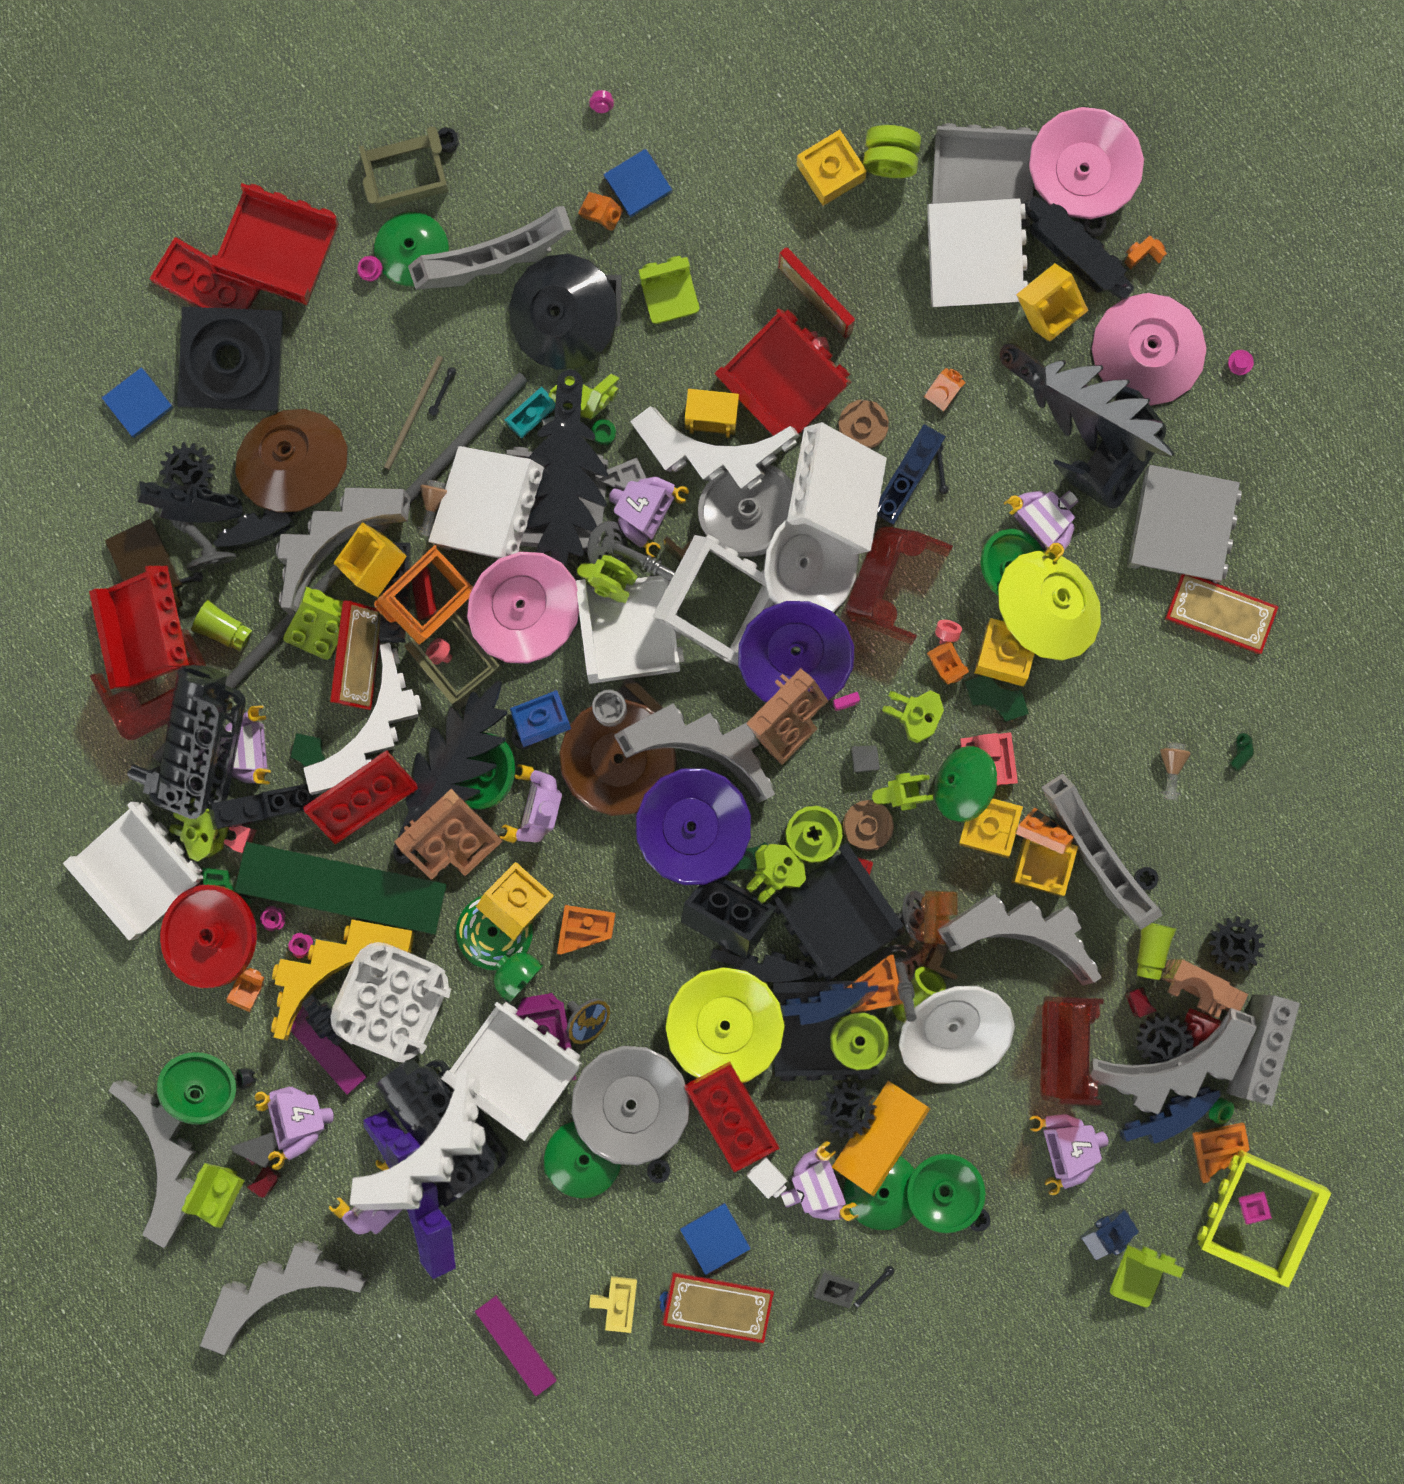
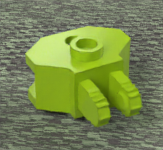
M603 555L601 560L597 559L595 564L583 563L577 568V574L585 578L588 585L595 588V593L621 603H626L630 595L627 591H624L626 585L633 586L638 577L625 563L607 555Z
M890 691L888 696L896 702L905 704V709L901 712L891 706H884L882 711L900 719L899 722L904 724L908 740L919 743L932 736L944 711L940 694L928 691L916 698L912 696L908 698ZM925 716H930L932 722H927Z
M910 773L895 775L896 780L889 781L886 788L874 790L871 798L877 804L892 803V807H901L902 811L917 808L916 804L934 800L933 795H919L917 783L930 780L929 775L911 776Z
M206 809L205 813L196 819H189L173 813V816L183 821L184 825L171 824L169 831L180 836V841L184 842L189 858L201 861L205 857L211 858L223 850L224 840L227 837L229 827L214 830L209 809ZM219 831L220 837L217 839L215 837Z
M761 845L755 852L757 870L754 873L756 876L747 885V889L752 892L764 882L767 887L758 896V900L763 903L776 890H780L782 887H800L806 880L804 863L786 845Z

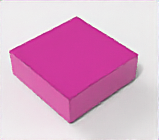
M858 692L833 700L832 704L835 711H840L859 704L860 697Z
M1264 1191L1238 1198L1246 1225L1272 1218Z

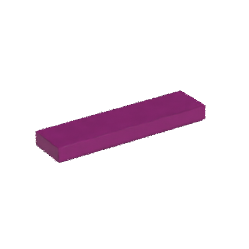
M302 1005L294 1020L291 1032L348 1095L367 1076L340 1045H334L327 1037L324 1039L318 1037L305 1020L308 1013Z
M497 1295L475 1310V1313L535 1397L557 1381V1378Z

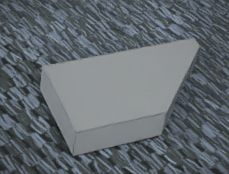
M638 458L608 469V477L598 474L594 475L596 481L624 491L628 482H638L641 479H646Z

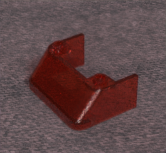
M887 526L880 528L873 538L871 551L867 553L847 602V617L853 622L912 645L917 635L894 626L897 618L896 607L891 602L882 599L900 553L914 557L920 555L924 548L948 557L953 545L914 530Z
M181 629L184 645L190 655L187 658L189 665L207 666L189 630ZM102 673L90 675L96 690L123 738L135 740L168 724L174 688L141 704L137 696L130 691H121L113 695Z
M1044 997L1042 1005L1040 1092L1043 1100L1058 1104L1101 1105V1100L1095 1099L1098 1095V1084L1089 1076L1090 1024H1094L1095 1019L1099 1018V1004H1104V999Z

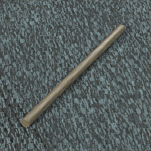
M437 356L384 466L385 469L390 470L443 357Z

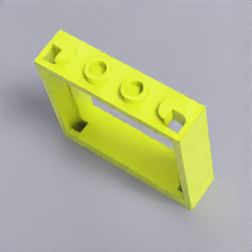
M1240 1150L1238 1155H1234L1230 1161L1229 1169L1231 1171L1227 1179L1224 1178L1219 1185L1218 1193L1220 1195L1217 1202H1212L1207 1214L1209 1217L1206 1226H1201L1197 1235L1198 1244L1202 1250L1289 1288L1331 1196V1192L1325 1186ZM1246 1163L1313 1191L1278 1270L1211 1241Z

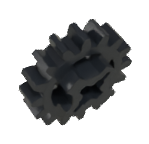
M182 442L181 449L174 445L172 446L174 451L172 454L164 453L168 459L167 461H160V464L165 469L159 471V474L166 477L162 481L165 486L170 485L169 489H179L187 492V494L190 493L192 486L198 488L205 486L210 489L211 486L208 480H215V476L210 471L215 470L216 466L209 464L213 458L210 454L205 455L207 451L203 447L198 450V446L192 443L190 448H188L187 444ZM192 455L199 457L202 463L199 461L194 462ZM187 466H190L192 469L188 470V475H186L183 471H186ZM173 478H181L184 486L177 484Z
M1235 916L1233 923L1230 918H1224L1225 925L1216 923L1215 926L1218 931H1210L1209 933L1214 937V940L1207 942L1208 945L1214 948L1209 952V955L1217 956L1214 963L1219 964L1223 962L1222 969L1228 970L1232 966L1233 972H1238L1239 966H1241L1243 971L1249 970L1248 964L1256 966L1255 957H1263V954L1259 952V948L1265 947V944L1259 943V939L1264 935L1256 934L1255 932L1259 926H1249L1250 919L1248 918L1244 919L1241 923L1240 916ZM1239 927L1244 930L1239 934H1235L1229 928ZM1221 938L1223 939V948H1222V949L1220 948V940H1221ZM1251 939H1252V950L1249 949V941H1250ZM1232 940H1240L1238 944L1240 949L1232 948L1234 946ZM1238 955L1243 960L1234 962L1229 960V958Z
M313 995L306 998L302 1005L308 1013L305 1017L307 1023L320 1039L327 1037L334 1045H339L344 1039L338 1036L332 1028L330 1017L332 1012L331 1005L328 1002L321 1004Z
M1157 1012L1154 1020L1149 1016L1146 1017L1147 1025L1141 1023L1139 1026L1141 1032L1137 1033L1136 1040L1140 1041L1137 1044V1050H1144L1142 1058L1150 1057V1064H1154L1156 1061H1167L1189 1052L1188 1048H1193V1041L1190 1040L1193 1032L1186 1031L1188 1023L1183 1022L1180 1024L1179 1015L1171 1019L1170 1012H1167L1165 1017H1161L1159 1012ZM1155 1028V1034L1147 1038L1149 1032ZM1161 1034L1166 1041H1169L1168 1046L1167 1043H1165V1041L1161 1039ZM1182 1043L1180 1049L1174 1053V1048Z
M843 1082V1089L838 1085H834L835 1093L826 1092L825 1094L829 1100L821 1102L823 1106H826V1110L820 1113L828 1118L824 1121V1125H832L831 1133L839 1130V1137L844 1138L846 1133H848L850 1139L855 1138V1132L860 1136L865 1135L863 1128L871 1129L872 1125L869 1123V1120L877 1119V1116L872 1114V1110L877 1109V1105H871L870 1103L875 1097L873 1095H865L868 1090L866 1087L858 1090V1083H853L850 1088L848 1082ZM846 1093H854L860 1098L851 1100ZM836 1100L838 1105L836 1111L833 1112V1105ZM846 1104H847L848 1106L857 1105V1106L854 1107V1109L851 1111L852 1116H851V1115H841V1114H843L844 1111H846V1109H847V1108H846ZM863 1108H865V1116L863 1120H861V1111ZM848 1121L852 1128L843 1127L838 1122Z

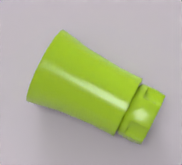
M209 600L201 607L191 627L192 632L207 636L238 651L244 649L252 634L250 628L220 610Z
M1150 923L1141 929L1137 963H1139L1137 966V976L1160 980L1163 969H1165L1168 952L1176 928Z
M927 967L918 968L910 981L915 994L913 999L914 1007L934 993L946 990V984L942 977L936 971ZM904 1005L893 1006L892 1011L896 1018L905 1023L907 1019Z

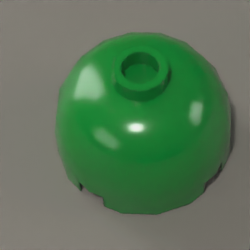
M524 952L515 953L509 958L504 955L495 965L498 969L494 976V985L497 992L510 1004L541 970L543 965L536 958Z

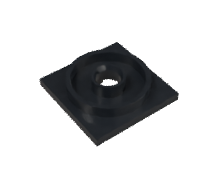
M182 306L177 407L279 412L284 312L278 310ZM225 346H234L240 352V361L232 369H223L217 363V354Z

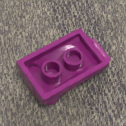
M553 993L522 998L516 1015L523 1020L526 1017L530 1018L539 1025L536 1030L543 1035L549 1032L559 1040L557 1045L565 1051L568 1047L572 1049L570 1038L567 1036L566 1029L568 1024L564 1003L559 1001ZM576 1074L571 1081L577 1080Z

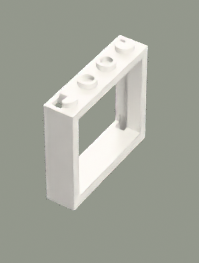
M708 534L706 537L695 535L652 617L727 663L738 666V644L748 623L761 611L771 607L774 603L768 595L764 570L760 572L756 569L757 564L745 558L743 560L738 558L739 553L737 551L718 545L720 541L717 538ZM708 551H711L763 585L730 648L675 615Z

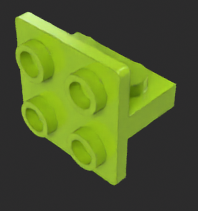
M205 1163L198 1172L197 1179L190 1193L186 1196L181 1211L186 1214L197 1215L214 1227L221 1228L245 1180L238 1177L237 1171L234 1169Z

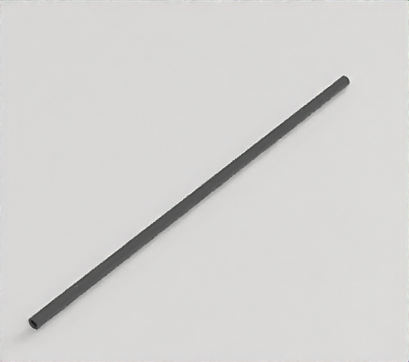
M518 373L405 491L411 498L410 504L420 495V486L429 485L455 458L458 446L465 447L528 382L521 373ZM387 523L372 528L383 533L392 523ZM334 565L312 589L320 590L325 594L344 573ZM287 614L230 673L226 680V686L235 688L284 637L294 615ZM165 742L152 755L160 764Z

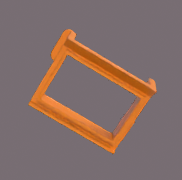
M436 545L426 552L374 602L375 608L389 622L397 621L418 645L433 634L469 599L474 587L437 550ZM432 562L458 593L422 626L394 596L426 565Z

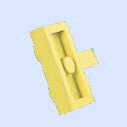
M611 1276L609 1297L590 1294V1308L607 1309L605 1330L631 1333L637 1279Z

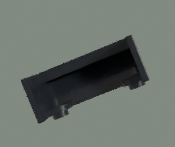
M1126 386L1115 396L1114 401L1144 397L1140 391ZM1149 403L1132 418L1151 419L1162 422ZM1166 426L1155 434L1162 440H1164L1166 435ZM1102 441L1088 463L1076 460L1069 465L1055 459L1053 464L1070 484L1102 505L1115 509L1123 502L1155 453L1148 451L1147 460L1143 462L1123 441L1122 458L1117 460Z

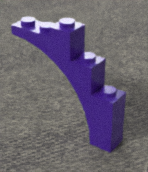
M387 1110L363 1120L364 1128L373 1139L389 1169L406 1160L421 1147L410 1133L405 1134ZM422 1182L423 1195L419 1203V1209H407L414 1230L420 1262L431 1278L435 1279L456 1269L452 1227L439 1209L436 1185L434 1182Z

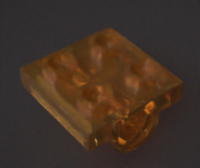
M925 891V896L922 897L921 901L922 911L925 912V919L921 925V936L924 938V943L946 944L938 929L951 921L949 916H957L958 892Z

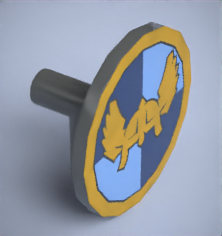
M598 998L588 1000L580 1006L574 1001H570L567 1004V1009L572 1013V1016L568 1021L567 1036L573 1043L577 1044L588 1043L596 1038L609 1021V1005L604 1000Z

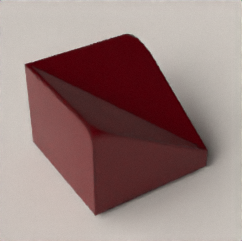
M1143 987L1125 993L1134 1017L1140 1018L1157 1011L1150 1005Z
M270 1166L263 1167L252 1185L247 1188L261 1198L266 1197L280 1179L281 1173Z

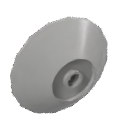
M621 1046L601 1053L583 1069L573 1089L571 1114L578 1135L594 1154L614 1164L641 1165L661 1158L678 1143L688 1123L690 1097L685 1090L683 1076L668 1058L647 1047ZM632 1099L636 1102L634 1109H629L626 1106L628 1100Z

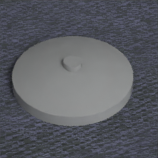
M770 464L766 467L760 466L765 476L761 478L762 483L753 490H749V488L746 490L741 489L725 468L723 469L725 473L715 481L710 480L700 496L698 517L705 536L708 534L717 538L720 541L718 545L737 551L739 557H753L765 554L776 529L788 518L794 484L784 472Z

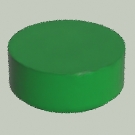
M602 419L593 424L591 431L596 437L593 440L596 444L607 446L615 440L616 428L612 422Z
M1224 1097L1218 1098L1209 1110V1118L1219 1125L1228 1122L1234 1113L1233 1103Z

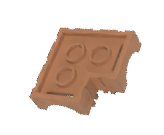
M801 668L790 679L782 674L780 677L785 684L783 685L777 679L775 683L780 690L746 723L768 753L782 765L817 730L811 718L828 702V699L815 680Z
M452 789L416 822L411 820L409 822L411 826L408 827L406 825L404 827L406 831L394 841L399 849L431 880L450 862L466 876L502 842L498 835ZM414 849L427 860L425 864L412 853Z
M1168 959L1160 978L1171 984L1168 993L1174 996H1178L1181 990H1185L1199 997L1200 1001L1197 1007L1201 1009V1013L1205 1014L1206 1012L1211 1017L1219 1018L1222 1009L1227 1012L1230 1008L1241 1011L1248 996L1247 993L1230 986L1229 982L1183 959Z

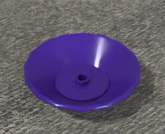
M784 601L765 608L748 623L738 644V667L746 686L763 702L767 703L780 690L775 683L777 679L783 685L785 684L780 677L782 674L790 679L800 668L815 680L829 701L844 688L854 668V644L847 626L830 609L810 601ZM793 647H799L800 651L792 652L791 649Z
M705 768L680 769L661 777L644 795L636 815V839L645 860L662 877L682 885H706L728 875L743 859L751 838V814L742 793L726 777ZM690 821L695 825L693 831L687 830V823Z

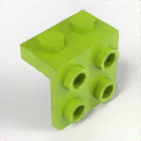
M675 256L667 259L666 263L658 265L655 262L648 263L642 267L643 269H639L640 283L653 324H660L699 312V304L691 279L690 265L687 257Z
M610 374L593 389L583 385L581 417L592 419L610 401L612 402L618 394L619 388L616 386L620 378ZM569 378L565 381V384L570 386L575 381ZM557 385L549 392V397L554 399L555 402ZM566 403L564 405L571 409L573 407L571 403Z
M306 587L302 593L299 607L284 634V641L322 659H329L338 644L343 601L328 597L320 590Z
M1127 1245L1111 1285L1110 1294L1147 1308L1152 1302L1163 1272L1181 1278L1184 1268L1176 1265V1259L1169 1255L1161 1253L1159 1257L1157 1256V1251L1143 1246L1140 1250Z

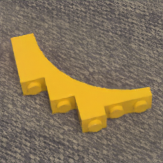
M351 920V925H347L344 932V940L347 941L346 945L316 939L315 945H311L309 949L308 960H311V964L280 959L279 965L275 964L272 974L275 985L284 987V992L280 991L277 999V1007H280L279 1015L274 1017L271 1032H274V1038L288 1041L294 1020L302 1007V1002L333 974L352 965L361 949L368 944L381 942L411 953L415 933L410 930Z

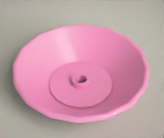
M1080 107L1061 112L1042 126L1031 146L1029 169L1035 189L1048 205L1052 203L1061 205L1067 210L1069 217L1095 219L1113 214L1132 199L1142 181L1144 157L1138 137L1124 120L1106 110ZM1080 166H1086L1088 171L1082 172Z
M1145 293L1127 297L1106 311L1095 328L1091 351L1094 364L1104 367L1098 373L1103 382L1129 379L1130 383L1127 387L1140 391L1144 398L1150 399L1149 405L1153 406L1172 402L1192 388L1203 371L1206 344L1202 327L1188 308L1170 297ZM1153 341L1156 344V348H1150L1148 342Z
M518 552L498 559L481 573L469 596L467 618L473 638L487 654L506 663L528 664L549 657L567 642L578 622V589L574 577L561 562L544 553ZM518 600H523L521 606H516Z

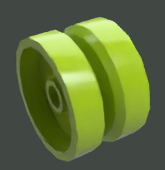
M879 125L871 127L867 130L865 146L868 150L864 153L863 166L867 172L881 177H912L917 172L919 158L915 154L920 150V134L902 126Z
M820 806L805 807L797 811L789 820L785 831L786 845L801 861L821 863L832 857L840 847L842 826L837 816L830 810ZM814 830L818 833L816 840L808 837L810 831Z
M863 1012L850 1013L840 1018L833 1026L830 1035V1047L835 1058L844 1066L856 1070L869 1069L878 1065L886 1056L889 1047L888 1032L884 1024L875 1016ZM856 1037H863L862 1040H864L865 1042L862 1046L856 1045Z

